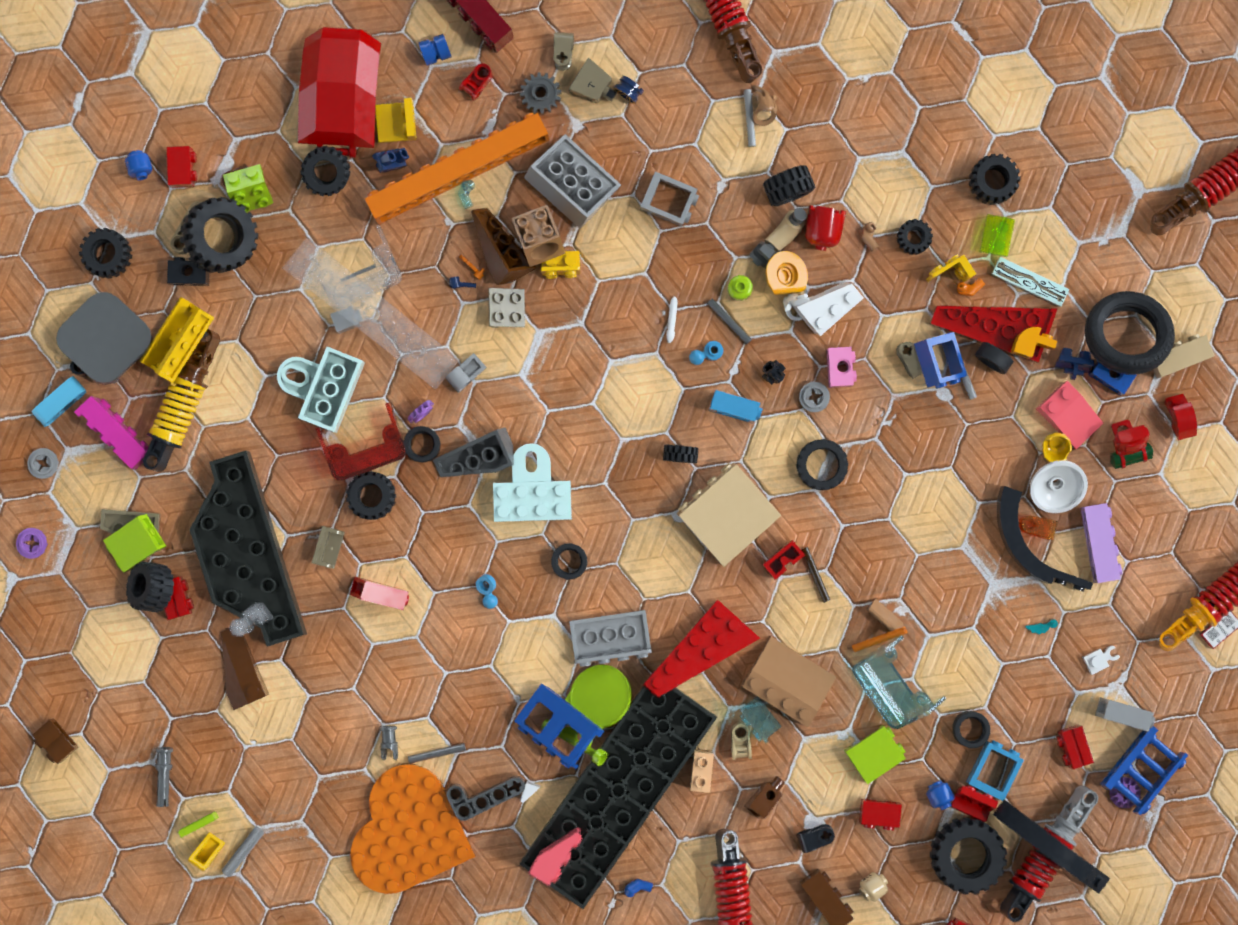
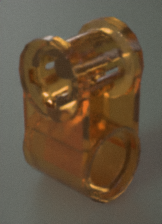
M1024 516L1019 519V528L1023 533L1042 539L1054 540L1058 521L1035 516ZM1029 521V523L1032 524V527L1028 528V526L1025 525V523Z

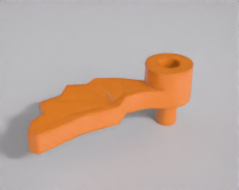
M459 256L463 262L475 271L473 275L478 280L484 276V268L479 271L465 257Z

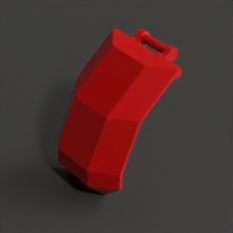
M323 27L305 38L299 85L298 144H314L317 147H323L324 144L349 146V148L335 149L341 150L344 156H350V158H356L357 147L374 148L376 91L381 43L365 29Z

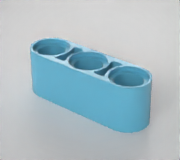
M72 376L32 410V414L44 427H47L86 393V390Z

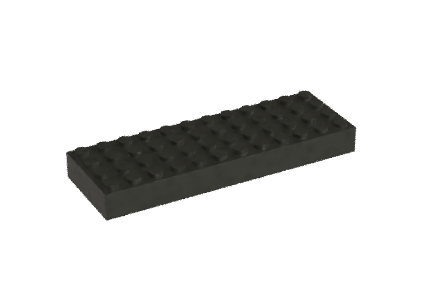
M643 686L630 704L625 715L618 721L601 745L600 749L607 752L605 762L598 766L592 760L526 852L519 865L530 871L531 865L542 849L575 828L581 829L580 835L582 837L576 849L572 847L569 861L566 866L561 865L560 876L555 883L552 881L549 886L581 909H584L715 722L717 716L676 687L656 698Z

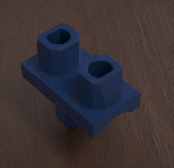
M405 148L378 152L372 155L373 159L377 161L376 167L380 173L406 167L405 161L409 158Z
M1063 348L1055 362V368L1064 369V373L1070 374V380H1075L1077 375L1083 376L1084 373L1090 372L1091 367L1094 366V360H1091L1090 352L1080 351L1077 358L1072 357V349Z

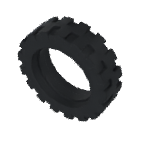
M826 439L814 440L803 447L797 457L796 468L798 476L805 485L812 489L820 491L832 489L844 480L848 472L847 455L843 448L834 441ZM817 449L831 451L838 460L836 474L827 481L814 479L807 470L806 462L808 456Z

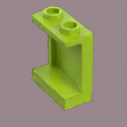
M147 514L136 517L103 540L107 551L112 554L117 567L123 573L134 569L136 564L166 547Z
M881 725L878 730L854 746H849L844 750L866 784H869L906 759L903 755L906 751L900 743H895L893 740L895 735L890 727L885 728V726Z

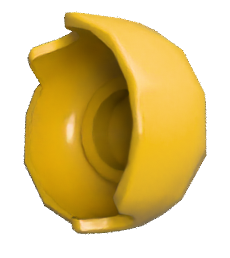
M1057 432L1046 436L1042 443L1044 458L1050 463L1061 460L1066 461L1068 454L1072 450L1070 439L1065 434Z

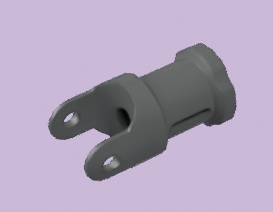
M397 726L379 727L380 731H382V743H380L382 760H386L387 748L393 751V759L397 760L398 742H396L395 737Z

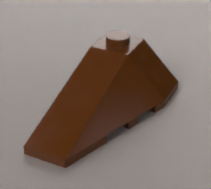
M488 208L471 211L488 270L497 285L512 283L536 269V266H529L523 248L520 249L514 242L515 238L512 234L508 235L502 229L501 222Z
M238 624L222 631L221 640L226 694L233 710H236L270 694L240 625Z

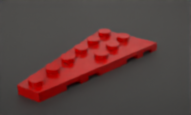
M936 306L930 325L954 332L980 343H990L1000 350L1011 353L1015 338L1028 328L1040 327V336L1042 334L1049 335L1058 308ZM1036 345L1033 357L1028 360L1038 363L1044 348Z
M717 600L646 680L643 686L658 698L754 643L760 637Z

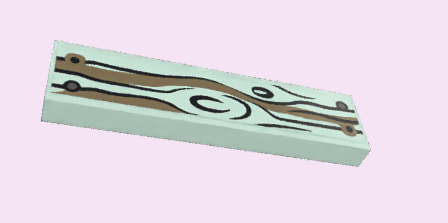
M999 257L991 274L1059 307H1062L1069 292L1068 288L1002 257Z

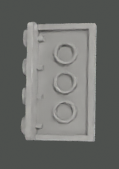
M646 610L569 621L575 664L579 663L580 667L589 666L592 661H598L599 664L609 663L612 658L624 661L629 660V656L637 655V658L648 657V653H652Z

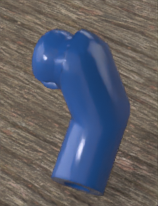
M634 879L626 885L625 895L631 898L640 890L651 892L653 883Z

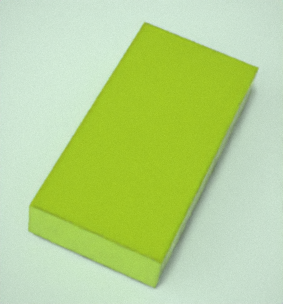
M214 811L183 827L178 833L182 838L215 821L219 816Z

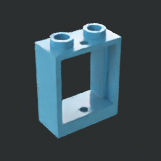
M715 390L709 411L753 424L755 420L760 419L763 408L759 407L760 402Z
M994 740L991 743L986 741L966 783L1003 801L1024 759L1019 757L1020 753L1012 749L1009 752L1002 749L1003 745ZM991 749L1015 760L1001 791L977 779Z

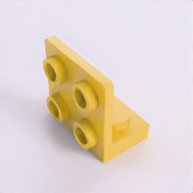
M404 98L402 103L376 105L379 143L417 140L414 102L412 98Z
M565 251L566 254L543 262L541 267L542 276H546V279H556L557 275H565V278H576V275H580V251Z
M957 254L945 262V267L939 265L929 272L930 276L926 280L930 282L952 267L956 269L954 273L959 280L962 279L963 282L975 276L976 272L965 255L959 257Z

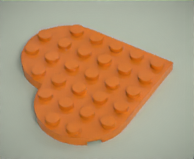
M416 764L394 766L377 779L369 798L372 820L366 823L356 834L351 846L350 855L352 868L358 879L371 890L385 894L407 890L476 856L459 819L456 817L447 799V793L441 781L432 771Z

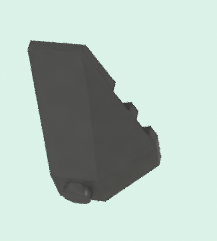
M505 427L488 433L433 459L440 477L496 473L514 465L513 443Z

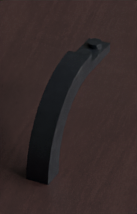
M1001 486L997 501L998 528L1002 541L1014 561L1029 575L1044 583L1052 584L1055 578L1056 583L1066 586V583L1072 584L1075 590L1084 592L1085 589L1091 590L1092 582L1051 568L1030 551L1022 537L1018 521V508L1022 492Z
M1005 799L993 813L997 819L1098 894L1110 880L1107 875L1064 845Z

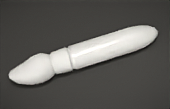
M675 296L671 299L669 308L668 330L666 331L668 343H671L675 336L674 328L678 304Z

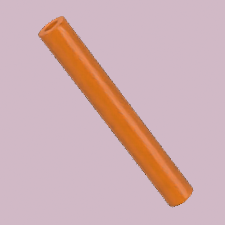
M904 626L854 644L852 649L854 652L891 640L907 634V629Z

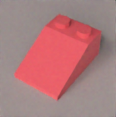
M1068 381L1060 384L1036 408L1059 433L1065 434L1070 439L1071 445L1075 450L1103 424L1083 396Z

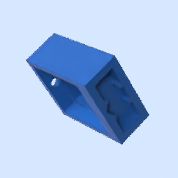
M954 332L914 343L927 388L935 386L936 389L947 386L946 382L953 385L961 382L960 378L967 376ZM941 344L951 376L944 378L941 377L932 348Z

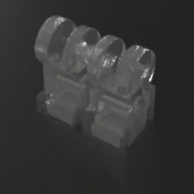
M263 602L257 603L242 613L243 618L232 621L230 630L235 636L249 634L253 631L254 625L257 623H267L274 617Z

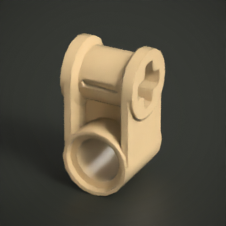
M736 722L731 728L732 760L744 757L752 759L749 729L745 723ZM743 727L745 728V734L737 736L735 730Z

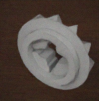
M819 382L807 383L799 393L801 405L809 412L822 411L827 407L830 400L827 387ZM812 389L816 395L822 394V396H820V398L817 399V405L814 403L813 400L806 399L812 395Z
M39 448L33 451L27 462L30 473L40 479L52 477L58 470L59 464L57 455L46 448ZM46 458V463L50 467H43L41 469V464L37 460H44Z

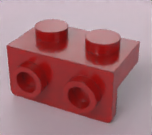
M965 785L956 790L951 808L986 822L990 812L996 809L998 801L994 800V797L989 794H980L976 792L974 787Z

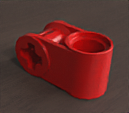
M485 63L478 64L460 84L459 90L465 91L475 101L493 77L490 67ZM481 70H488L486 77L481 78L478 76Z

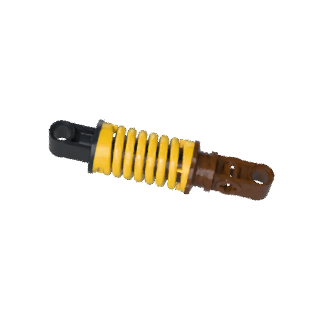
M210 329L206 330L182 368V371L178 374L175 381L170 383L168 387L170 392L165 394V397L168 399H163L162 401L166 406H160L159 410L161 412H158L156 415L159 419L154 420V424L147 433L152 438V441L143 458L145 468L156 472L164 471L174 448H182V441L185 438L183 433H187L188 428L186 426L191 424L189 419H193L194 415L192 413H195L197 410L195 406H198L200 403L196 398L201 399L204 390L208 387L203 382V379L209 373L207 370L213 361L214 354L220 343L218 333ZM210 335V340L206 342L207 336ZM157 458V463L154 466L153 462Z

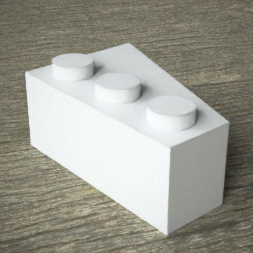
M844 282L820 294L809 297L810 300L803 304L792 307L813 333L821 336L857 305L863 297L852 283Z

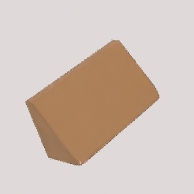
M874 599L866 608L889 631L901 628L904 625L901 620L877 599Z

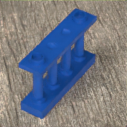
M1154 726L1149 729V732L1141 731L1100 783L1107 790L1116 788L1135 804L1136 807L1132 812L1137 815L1145 814L1150 809V803L1176 770L1181 769L1185 765V759L1188 756L1184 752H1179L1176 755L1156 738L1157 735H1155L1158 729ZM1147 744L1155 746L1172 761L1166 770L1144 753V748ZM1135 759L1142 760L1160 775L1154 785L1132 768V763ZM1123 774H1129L1148 790L1142 800L1120 783V778Z

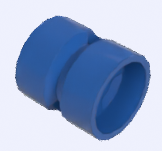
M444 34L433 37L432 41L426 39L418 42L426 66L437 63V59L443 61L452 57Z

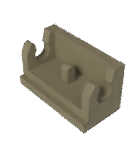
M322 526L312 563L334 569L345 532Z

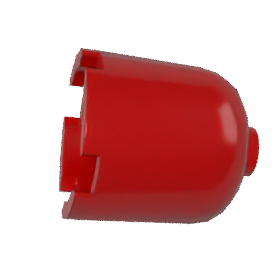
M809 205L805 231L806 240L810 244L815 245L816 250L826 251L827 248L837 246L841 239L847 211L840 210L839 214V211L834 210V208L816 206L815 208V206Z

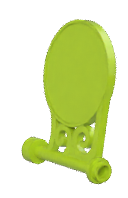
M595 665L579 674L565 700L603 729L615 724L625 715L631 702V687L626 676L618 669L609 665ZM546 719L542 723L541 729H544V727L549 722V719ZM571 726L564 727L558 737L574 747L579 742L578 732ZM591 741L584 753L592 757L593 763L601 766L607 758V752L600 748L597 750L591 748Z

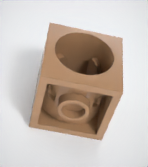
M548 205L511 218L530 267L566 254Z

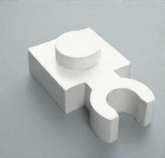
M1108 646L1104 653L1101 649H1097L1082 657L1091 675L1109 667L1108 660L1115 661L1120 658L1119 655L1113 657L1110 655V651L1115 649V646Z

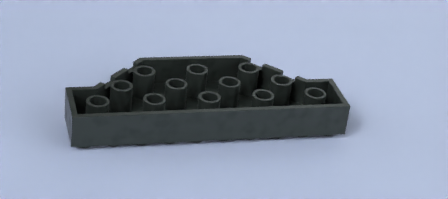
M242 451L209 462L215 481L189 530L212 603L261 628L267 647L306 635L305 625L250 451Z

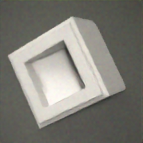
M527 781L520 801L524 803L540 788V785Z

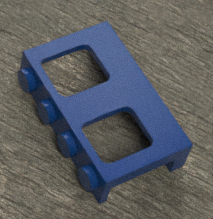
M542 683L514 720L519 725L518 729L526 735L530 733L535 743L540 746L542 744L546 746L547 749L545 751L553 757L557 755L561 758L559 762L567 768L571 766L577 769L579 765L576 762L595 736L601 737L604 732L598 725ZM537 703H542L553 712L552 718L540 734L525 723L526 718ZM566 725H570L581 734V739L569 756H566L553 745V742Z

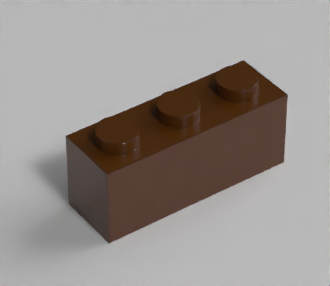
M817 869L800 881L801 886L829 925H847L854 920L851 915L854 911L848 903L843 904L840 900L842 897L841 893L836 887L832 888L828 882L831 879L825 871L821 873Z

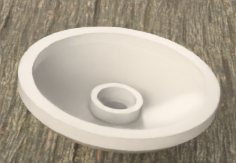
M1061 460L1048 463L1041 467L1031 480V498L1034 504L1045 512L1063 513L1076 507L1085 497L1088 488L1087 477L1084 471L1073 462Z

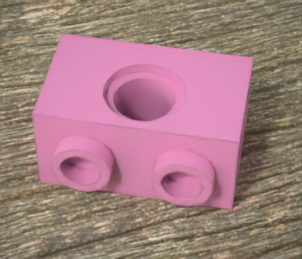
M851 347L827 349L829 388L852 387L854 382L857 381L856 370H853L852 363H855V351H852ZM839 362L846 364V372H840L837 369Z

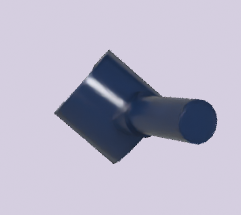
M458 276L449 279L450 287L453 289L460 287L476 288V283L460 282Z

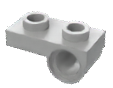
M473 353L460 366L453 369L445 379L459 393L487 367Z

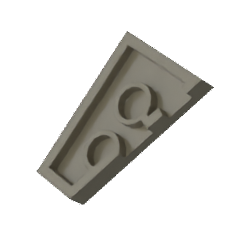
M102 509L100 529L113 534L136 517L147 514L159 533L161 514Z

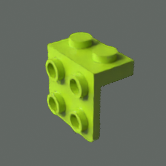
M260 164L223 175L229 198L236 200L237 205L243 204L246 207L244 210L246 213L273 204V198L265 183Z

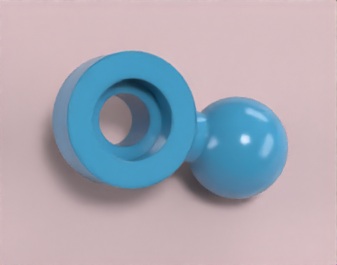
M710 341L705 345L702 352L700 350L692 351L689 355V360L694 365L702 364L705 358L710 361H716L722 356L723 347L717 341ZM715 347L717 349V353H712L711 348Z
M484 574L477 579L476 588L481 594L485 595L482 600L484 607L493 609L498 603L497 597L492 594L496 588V581L491 575Z

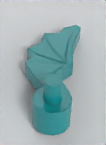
M1051 619L1046 624L1038 623L1026 625L1025 627L1031 630L1032 633L1040 635L1041 633H1046L1050 627L1056 628L1058 622L1056 619Z

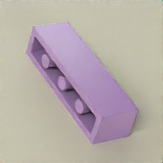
M1107 503L1080 507L1093 582L1102 583L1120 580L1122 567L1117 561V556H1119L1118 546L1114 545L1115 529L1114 526H1111L1110 518H1112L1111 508L1107 506Z

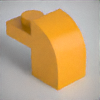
M1031 327L1022 331L1015 338L1011 354L1030 359L1033 357L1036 345L1053 350L1056 348L1057 341L1053 340V336L1048 334L1040 336V327Z

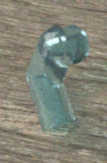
M472 180L463 181L458 192L465 209L473 206L469 197L470 191L475 188V183Z

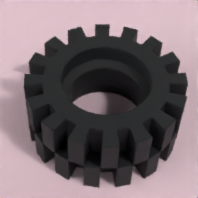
M921 219L905 222L897 233V243H899L900 249H903L905 253H910V255L923 253L932 243L933 234H931V227H928L929 224L927 222L924 223ZM918 230L922 235L921 242L918 244L910 243L907 237L909 231Z
M664 445L663 460L697 463L699 448Z

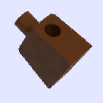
M778 776L771 783L764 782L744 807L758 819H765L783 794L779 790L785 782ZM767 791L770 793L769 799L766 797Z

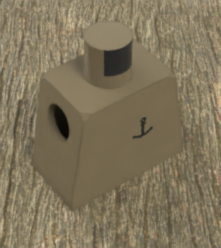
M590 58L586 60L569 88L571 94L596 104L599 103L602 97L612 102L617 94V91L609 87L612 78Z

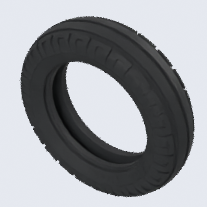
M1122 291L1104 297L1091 309L1085 323V339L1091 354L1104 367L1117 373L1137 375L1149 372L1161 365L1173 348L1175 331L1169 313L1158 301L1143 293ZM1121 311L1138 313L1152 324L1156 333L1155 345L1149 351L1138 355L1121 353L1107 342L1103 332L1104 321L1112 314Z

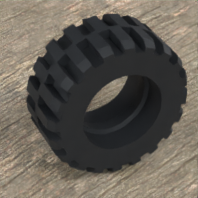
M214 197L197 204L184 217V225L180 228V232L183 233V236L180 237V242L185 244V248H183L184 253H189L191 256L189 260L192 263H198V268L201 270L207 269V272L224 273L244 265L253 256L252 251L257 248L255 240L258 239V233H255L254 229L258 227L256 222L253 223L251 220L253 217L251 212L246 213L244 211L246 207L243 204L237 205L236 200H227L226 197H219L217 199ZM211 218H220L232 228L234 244L230 251L219 253L207 244L204 237V228L206 222Z
M963 817L960 820L956 818L950 824L945 823L942 826L943 829L936 832V838L932 840L930 845L932 847V851H930L931 865L936 872L935 874L946 886L955 892L959 891L966 895L973 893L975 895L980 894L979 891L984 890L986 892L990 890L989 886L992 884L996 885L999 882L997 879L999 876H1003L1005 872L1003 867L1007 866V860L1005 859L1007 850L1003 845L1004 841L991 826L976 818ZM974 838L980 841L985 848L986 856L984 863L975 872L961 873L951 863L952 849L960 840Z

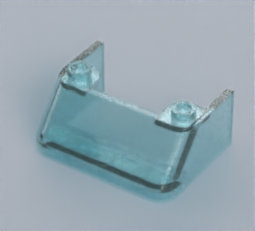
M902 635L885 643L852 668L855 678L887 724L893 729H900L929 715L946 700V697L942 696L931 701L928 695L921 691L913 694L892 662L897 659V651L894 646L904 638Z

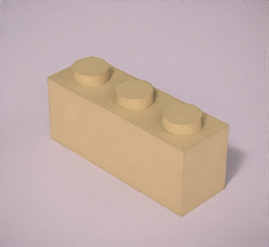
M1199 334L1188 338L1189 342L1184 344L1181 341L1174 343L1166 360L1153 369L1156 378L1164 377L1214 357L1215 355L1207 335L1200 337Z

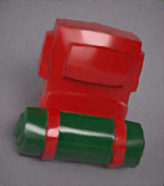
M1124 420L1111 425L1115 436L1113 440L1115 452L1111 453L1110 463L1115 469H1123L1128 465L1142 461L1147 462V460L1153 458V448L1147 443L1150 436L1147 427L1144 425L1132 427L1130 420ZM1120 426H1125L1128 428L1127 430L1118 432V428Z

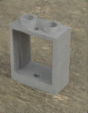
M655 171L640 210L683 227L684 222L688 224L692 215L689 212L691 205L695 206L699 195L696 194L698 189ZM660 181L691 193L681 218L650 206Z
M1102 697L1099 699L1095 716L1148 732L1155 722L1153 712Z

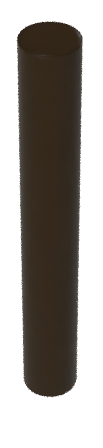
M808 547L801 549L805 554L804 558L822 601L825 603L830 600V597Z

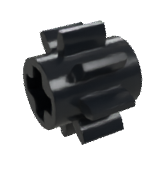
M777 360L774 362L769 361L763 366L762 370L765 374L762 375V378L771 385L773 383H780L785 377L783 371L786 368Z

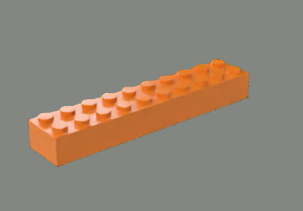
M529 113L523 117L522 121L518 123L516 121L511 122L505 126L506 129L500 132L495 130L488 134V138L484 140L479 138L471 143L472 146L467 148L461 147L455 150L454 154L449 157L447 155L440 157L436 160L437 163L431 166L430 164L422 166L419 169L420 171L415 174L411 172L402 177L403 180L397 183L392 181L386 184L385 189L381 191L374 190L368 193V197L365 200L374 219L380 225L548 142V132L539 114Z

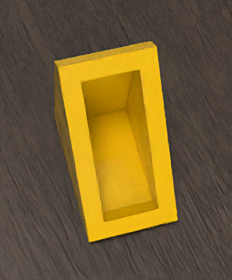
M209 832L188 861L204 872L210 867L225 843Z

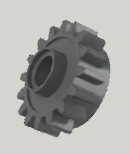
M538 72L537 77L530 74L531 80L524 79L526 86L521 85V90L524 92L520 93V97L525 98L522 100V104H528L527 110L533 109L534 114L537 111L541 112V115H544V111L551 113L552 107L557 108L556 102H561V98L557 96L562 94V91L557 89L560 86L559 82L554 83V76L549 79L548 73H545L544 77L541 76L540 72ZM544 90L546 95L539 98L536 96V92Z

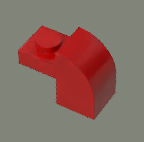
M1184 394L1165 398V405L1172 416L1171 428L1178 441L1197 436V419L1192 403H1188Z

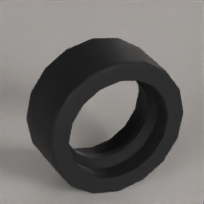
M983 342L975 353L978 360L1000 374H1006L1014 362L1005 352L987 342Z
M418 426L408 431L404 437L403 446L409 458L416 462L425 463L437 456L441 443L435 431L429 427ZM420 433L429 435L433 440V449L424 456L415 454L411 449V440Z
M572 543L559 546L553 552L551 558V566L554 572L560 578L566 580L581 576L588 564L585 551L580 546ZM566 550L575 551L581 559L580 567L573 573L564 572L558 565L560 554Z
M965 711L955 718L952 725V733L959 744L967 748H977L988 740L990 724L982 714L975 711ZM968 718H975L982 725V734L974 741L964 739L960 733L962 722Z

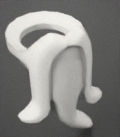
M788 294V296L784 297L783 305L785 312L791 320H802L800 316H793L790 309L792 306H798L809 301L810 299L807 298V294Z

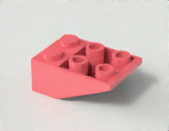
M575 828L542 849L531 865L529 874L547 885H550L552 881L555 883L561 874V865L566 866L571 857L570 850L572 847L576 849L581 841V829Z

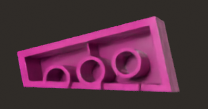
M90 396L74 413L78 417L84 416L87 419L86 425L91 430L93 429L97 433L100 432V439L108 446H113V451L131 469L136 470L143 463V458L149 445L144 440L140 441L136 437L137 432L131 426L127 428L123 423V417L116 412L114 414L111 411V405L107 400Z

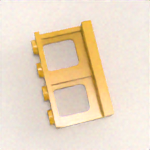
M180 297L140 362L153 369L159 376L173 383L214 317Z

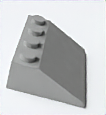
M566 134L536 160L524 176L534 188L580 229L621 186L618 181Z

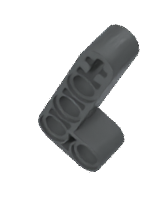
M513 776L470 798L462 785L453 784L447 791V799L456 817L459 820L465 821L521 794L525 787V780L521 776ZM513 781H516L517 783L520 782L521 785L519 787V790H517L516 787L512 788L509 791L511 793L509 795L507 788L513 785ZM459 789L461 797H452L451 790ZM496 789L503 790L504 797L496 798L494 791ZM478 798H485L487 805L485 807L478 806L476 802ZM466 806L470 812L464 816L459 812V808Z

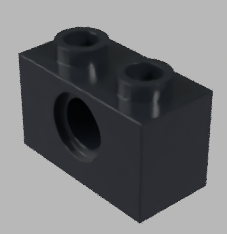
M174 257L173 260H168L167 284L171 286H209L210 272H207V269L201 270L198 268V263L185 261L183 257ZM187 267H192L193 269L190 276H185L184 274Z

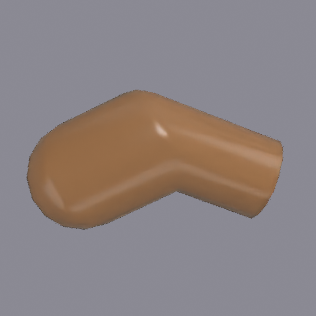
M873 222L866 223L863 226L861 235L862 241L871 252L879 246L873 239L874 230H876V225Z

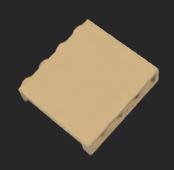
M735 463L725 465L718 477L713 476L707 482L708 486L703 490H697L692 495L693 499L688 503L684 502L680 505L679 511L676 513L724 567L781 516Z

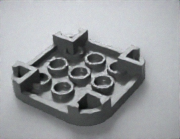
M101 292L91 296L61 325L57 332L56 340L63 354L90 377L92 381L98 385H107L118 382L119 378L146 352L152 342V335L146 323L118 297L111 293Z

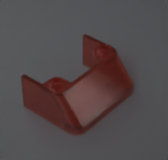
M385 403L392 424L385 426L382 431L385 443L351 455L348 454L346 447L342 444L336 443L329 446L323 428H315L331 474L336 480H346L404 458L406 448L391 403Z

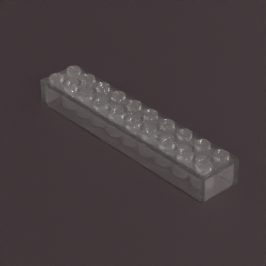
M306 237L282 267L435 390L460 360L309 238Z

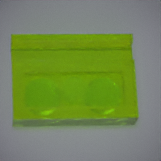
M987 214L979 252L1008 257L1015 219Z

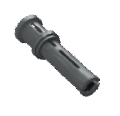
M157 747V764H155V768L158 770L156 806L164 807L165 805V807H168L169 774L173 768V764H171L173 748Z

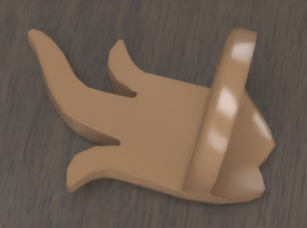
M753 85L752 88L756 92L752 95L757 97L759 106L753 114V120L759 126L769 125L775 120L777 114L775 102L777 96L773 95L771 97L765 89ZM760 111H771V116L768 119L759 120L757 118V114Z

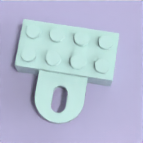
M326 347L320 364L301 357L286 359L278 369L277 380L279 386L286 393L305 400L298 417L299 419L337 433L365 362ZM289 369L303 372L305 374V381L297 383L289 380L286 373Z
M525 444L518 448L513 455L512 483H493L494 522L572 520L571 481H551L550 456L540 445ZM528 452H534L537 455V469L534 472L526 470V454Z

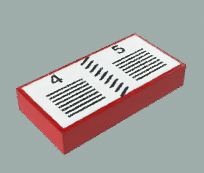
M1228 611L1229 614L1225 617L1222 616V620L1216 627L1209 625L1199 634L1211 649L1216 648L1238 629V618L1233 612Z

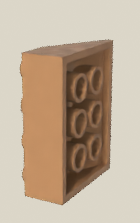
M771 636L741 686L804 726L809 727L833 685L836 676Z

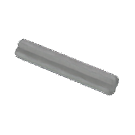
M256 826L222 869L224 875L228 877L233 875L264 835V831Z

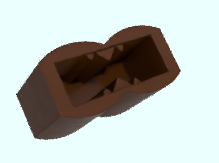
M54 718L48 720L33 734L35 738L34 743L39 748L46 750V756L52 763H62L78 748L75 741Z

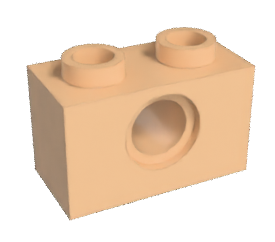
M694 750L690 791L710 793L713 752Z

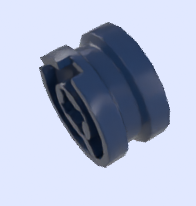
M624 75L620 78V83L614 86V90L621 97L633 104L637 102V97L644 92L642 88L638 89L639 85Z

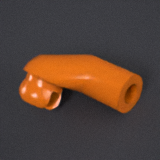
M980 278L972 285L959 282L957 284V292L964 296H974L985 286V283Z

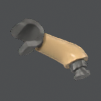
M802 208L789 211L777 228L765 239V242L761 241L750 253V257L757 266H762L766 269L769 259L796 238L805 224L806 211Z

